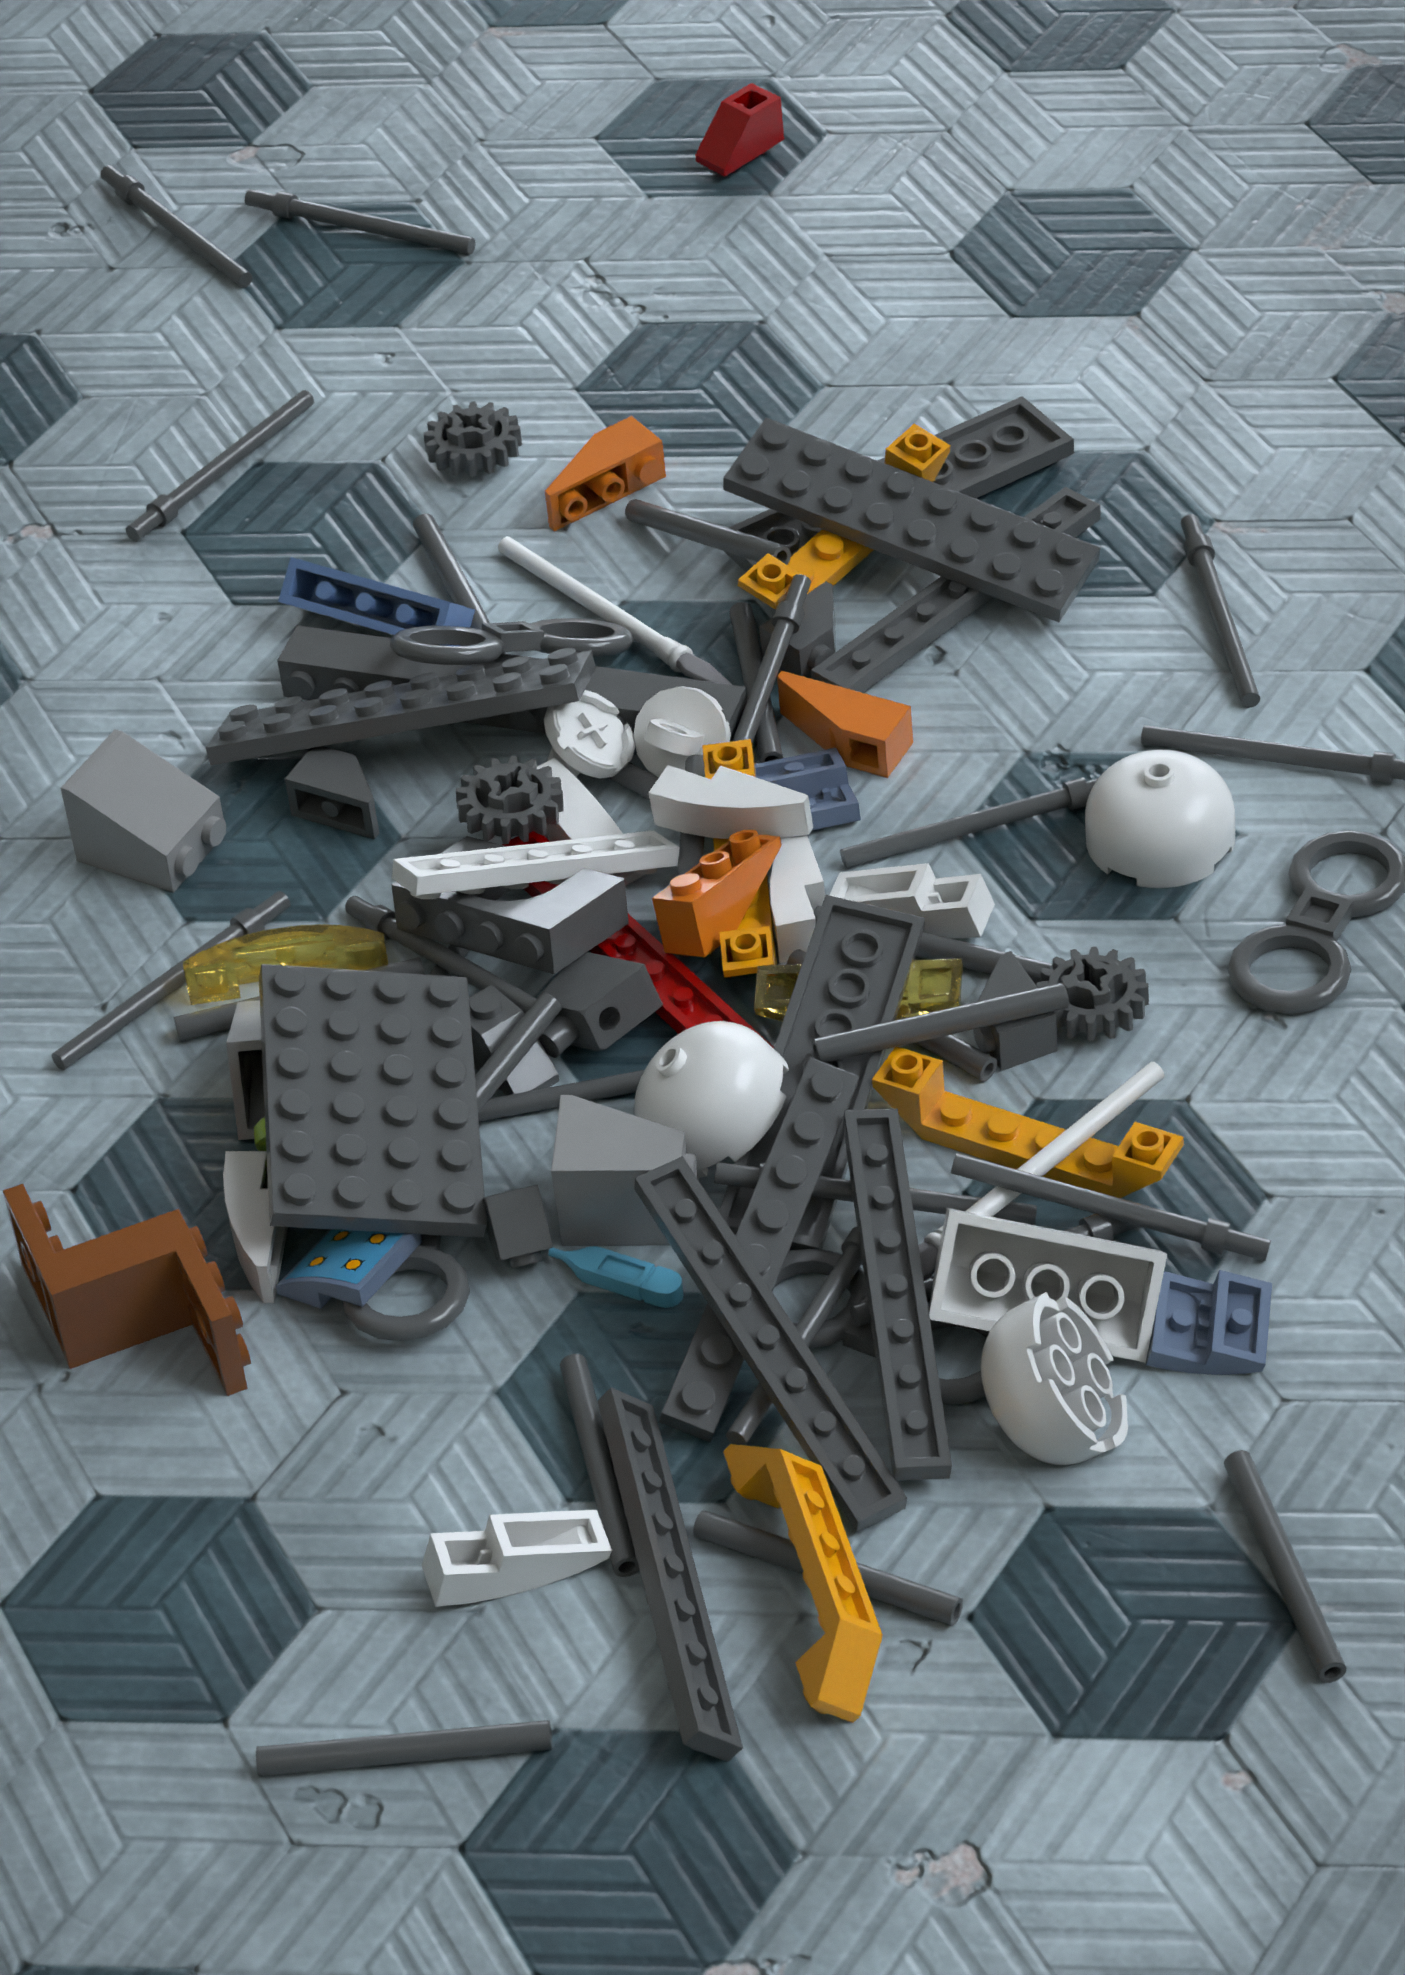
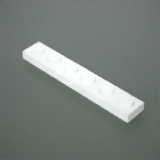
M653 830L393 859L392 879L409 890L410 894L416 898L436 899L440 897L441 893L454 891L465 894H481L485 891V888L503 886L509 889H524L529 886V883L541 881L561 884L583 868L615 876V873L629 871L638 874H654L658 868L678 866L680 847Z

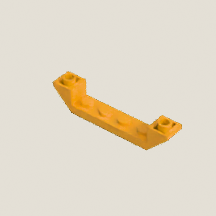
M914 423L885 449V464L934 482L950 453L951 445ZM822 529L791 556L788 565L767 553L738 579V587L773 609H776L777 605L785 600L794 575H805L811 580L808 593L824 582L834 586L874 549Z
M751 739L702 745L705 778L712 779L720 766L756 777ZM713 838L714 851L727 843L729 839ZM768 873L738 929L719 932L724 977L770 972L776 969L777 962Z
M894 1047L872 1078V1087L893 1109H898L899 1116L922 1140L1013 1169L1021 1167L1066 1130L945 1091L943 1061L905 1048ZM1134 1122L1119 1146L1090 1137L1042 1177L1122 1198L1161 1180L1183 1147L1184 1137Z
M730 1444L723 1453L731 1473L730 1480L735 1490L748 1500H758L777 1509L781 1507L789 1529V1539L795 1546L803 1569V1579L810 1589L818 1612V1622L825 1632L795 1662L804 1687V1697L810 1707L817 1712L830 1714L854 1723L862 1713L883 1635L821 1465L782 1449Z

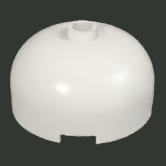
M1149 750L1129 755L1111 765L1097 779L1091 789L1085 810L1087 850L1094 863L1106 874L1114 870L1120 874L1137 878V886L1170 888L1197 882L1213 874L1214 865L1228 851H1233L1235 845V807L1231 792L1226 782L1215 769L1190 754L1172 750Z
M726 1021L702 1023L679 1033L654 1055L639 1081L635 1095L634 1113L635 1116L684 1131L687 1154H696L697 1178L706 1177L708 1167L728 1156L734 1162L738 1161L766 1134L777 1118L786 1099V1095L780 1091L783 1074L789 1071L785 1059L753 1030L743 1025Z
M1046 1292L1011 1309L994 1324L986 1338L982 1351V1383L992 1414L1002 1430L1016 1446L1026 1454L1042 1462L1055 1465H1073L1090 1460L1121 1445L1126 1438L1128 1432L1126 1395L1119 1394L1113 1397V1383L1109 1370L1106 1367V1364L1114 1361L1098 1330L1076 1304L1067 1297L1055 1301L1049 1298ZM1104 1397L1111 1409V1422L1105 1433L1096 1440L1093 1431L1104 1427L1106 1424V1412L1100 1398Z

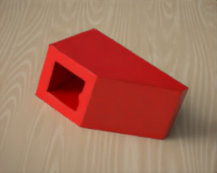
M750 83L722 100L695 154L696 162L723 176H727L783 141L781 97Z

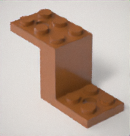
M23 1184L3 1190L21 1265L70 1369L192 1325L226 1395L230 1396L248 1389L243 1367L250 1365L251 1359L242 1335L240 1333L236 1334V1329L243 1327L239 1308L233 1296L224 1299L222 1292H225V1286L220 1270L215 1261L205 1262L204 1257H207V1250L201 1232L197 1226L188 1228L179 1209L63 1249L58 1235L48 1237L46 1233L51 1231V1225L41 1200L32 1203Z

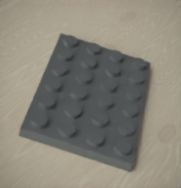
M261 964L259 996L270 1226L483 1237L487 1226V1219L483 1200L485 1194L467 977Z

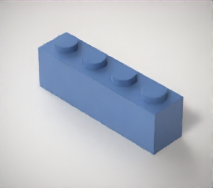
M293 557L290 558L278 600L280 603L392 635L401 630L422 626L470 628L475 612L474 609Z

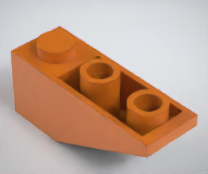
M632 416L595 433L545 490L549 528L555 532L666 477L662 440Z
M781 671L778 674L780 713L824 750L837 748L846 767L888 778L912 746L911 706Z
M756 830L738 831L729 837V841L716 851L702 856L699 860L700 863L688 872L674 877L670 881L669 886L652 898L665 953L706 957L721 945L719 932L738 929L782 846L780 836L761 835Z

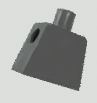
M587 952L563 968L542 992L556 998L561 1004L562 1010L539 1037V1041L547 1055L553 1058H557L570 1045L597 1052L607 1049L663 1005L645 965Z

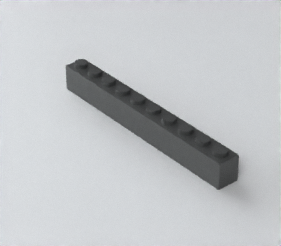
M299 625L296 626L277 660L283 696L301 697L303 700L319 699L321 694L334 689H346L347 693L364 691L365 687L379 681H392L393 685L409 683L413 677L430 672L437 673L438 677L454 675L457 670L469 665H439L410 661L399 657L391 649L390 640L392 638ZM502 653L497 659L480 664L484 666V669L500 667L506 660L520 656ZM529 657V658H530V661H534V660H539V659H540V658H532V657ZM596 666L585 689L597 693L613 703L620 711L617 715L623 726L628 722L633 734L636 717L643 705L659 691L685 686L701 689L715 698L723 709L721 711L725 715L726 722H729L731 731L730 742L733 741L747 703L746 687L598 666ZM548 707L463 722L546 734L544 717Z

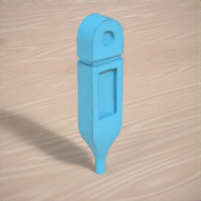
M589 1246L574 1251H563L556 1248L549 1249V1256L565 1262L577 1278L584 1283L639 1301L644 1300L645 1303L663 1308L678 1305L683 1299L682 1278L674 1270L661 1266L655 1267V1264L597 1246Z

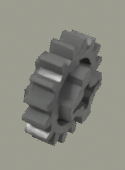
M475 401L470 402L469 408L462 409L457 404L453 405V411L449 414L440 411L437 413L438 421H428V431L423 433L429 463L436 462L437 470L439 471L450 467L452 476L468 471L470 477H475L477 470L482 469L486 473L491 474L493 473V467L496 465L507 467L509 465L508 457H518V447L522 446L521 430L518 425L517 416H509V411L506 407L495 411L494 403L491 402L481 408L477 407Z
M511 756L506 764H501L496 757L491 758V767L485 768L476 764L473 766L474 776L463 775L461 777V787L456 788L459 822H467V830L470 834L482 830L483 840L487 842L495 835L501 837L503 844H509L512 836H519L523 842H528L529 833L533 831L543 836L547 834L546 823L557 825L559 823V812L564 811L560 777H552V768L550 766L537 769L536 759L533 758L525 764L518 763L517 756Z
M1091 947L1087 955H1081L1079 951L1072 949L1070 950V960L1065 961L1056 956L1052 959L1053 969L1042 968L1040 971L1041 982L1036 983L1037 988L1063 983L1067 990L1068 1008L1054 1011L1056 1013L1057 1030L1064 1026L1067 1027V1038L1072 1039L1079 1032H1084L1088 1041H1094L1096 1033L1104 1032L1109 1039L1115 1038V1028L1120 1027L1131 1031L1133 1029V1018L1143 1019L1145 1017V1005H1149V983H1146V972L1144 969H1135V959L1132 957L1119 961L1118 950L1112 949L1106 956L1099 955L1097 947Z

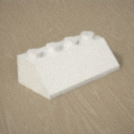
M947 1208L935 1265L929 1317L931 1320L990 1331L1005 1313L1047 1292L1048 1297L1055 1301L1067 1297L1076 1304L1098 1330L1112 1356L1146 1363L1167 1253L1160 1250Z

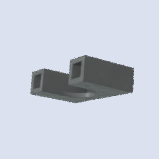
M466 836L440 854L506 846ZM583 868L544 894L515 901H496L511 891V889L503 886L485 888V891L481 894H465L454 891L441 893L440 897L436 899H420L412 896L410 891L398 882L392 884L398 930L551 974H556L629 924L625 879Z

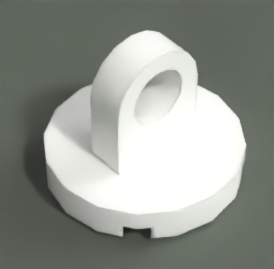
M685 686L659 691L647 700L636 717L633 734L637 755L647 770L657 777H660L667 765L685 770V761L689 756H703L702 745L730 742L731 731L729 722H726L725 715L721 711L723 710L715 698L701 689Z
M585 690L577 702L554 705L547 708L544 725L546 735L552 745L547 761L555 757L575 777L580 772L599 779L613 777L632 760L635 750L632 729L628 722L623 726L617 717L620 711L613 703L597 693Z

